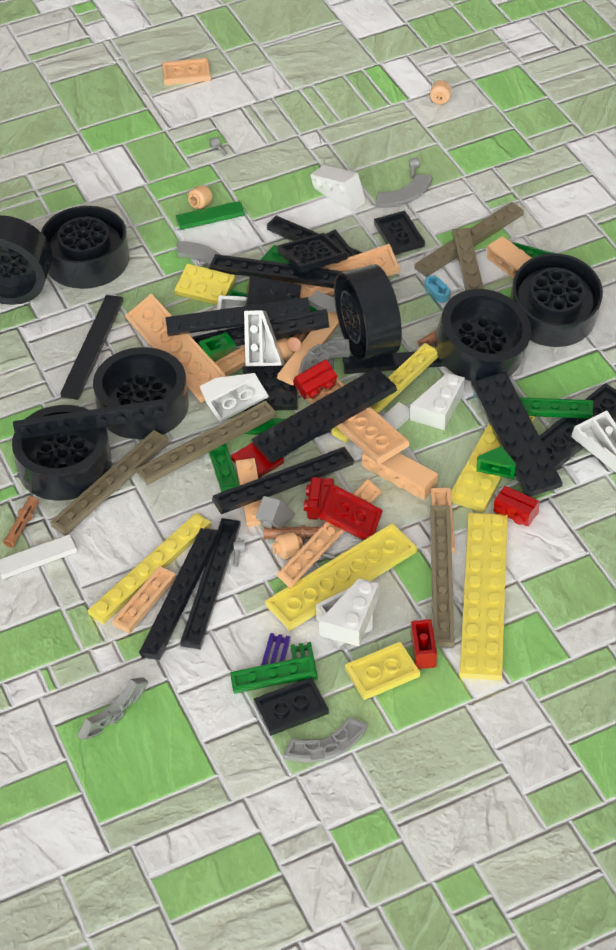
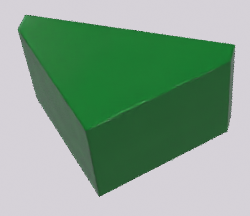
M227 332L199 342L200 346L214 362L225 357L237 346Z
M502 446L478 456L477 472L509 479L515 478L516 463Z

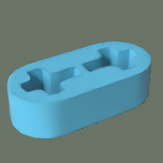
M437 276L425 278V290L436 301L444 303L450 299V289Z

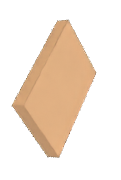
M208 58L162 62L165 85L211 81Z

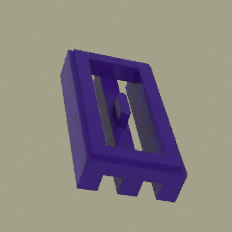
M270 633L261 666L267 665L273 642H276L270 664L276 662L281 643H284L279 662L285 661L290 644V636L286 635V638H284L281 634L274 636V633Z

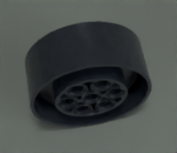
M98 206L72 207L52 216L41 230V233L46 237L52 249V262L48 275L61 285L77 289L99 287L118 278L128 266L130 255L126 226L121 217L109 209Z
M0 215V304L16 305L26 303L36 298L44 287L52 262V249L46 237L30 223L15 217Z
M549 253L533 257L518 269L514 277L510 298L521 306L529 318L531 324L530 341L548 347H564L580 342L593 330L603 298V289L598 275L585 262L573 256Z
M372 264L338 273L334 283L335 307L344 339L349 340L351 354L358 361H365L396 353L400 349L402 340L401 317L393 287L384 270L379 265Z
M487 289L466 290L456 294L446 303L435 333L434 346L444 366L455 375L465 377L468 381H477L505 371L510 377L519 368L529 344L531 324L521 306L508 296Z
M137 347L120 351L107 358L98 367L93 378L97 409L166 399L168 414L166 418L106 426L110 432L120 437L140 440L148 436L153 430L164 435L176 428L187 414L189 399L186 373L181 362L166 351L150 347Z
M55 405L40 409L25 419L89 409L75 405ZM106 426L17 440L15 433L13 435L12 450L19 479L29 492L43 499L54 501L76 499L112 466Z

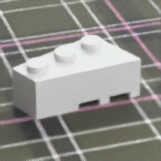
M323 165L310 174L315 190L353 212L366 202L358 173Z
M244 311L246 366H284L285 363L267 312Z
M446 373L410 405V421L445 430L464 394L465 377Z
M605 411L576 425L571 437L616 472V423L608 411Z
M358 579L319 620V635L360 646L379 599V583Z

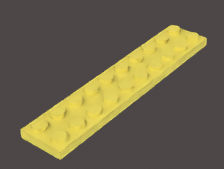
M468 512L460 678L502 681L508 515Z

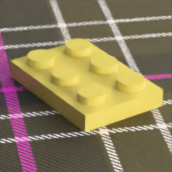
M187 264L174 292L175 295L218 305L219 295L227 296L236 278L235 275Z
M401 642L345 664V671L363 700L420 677V671Z

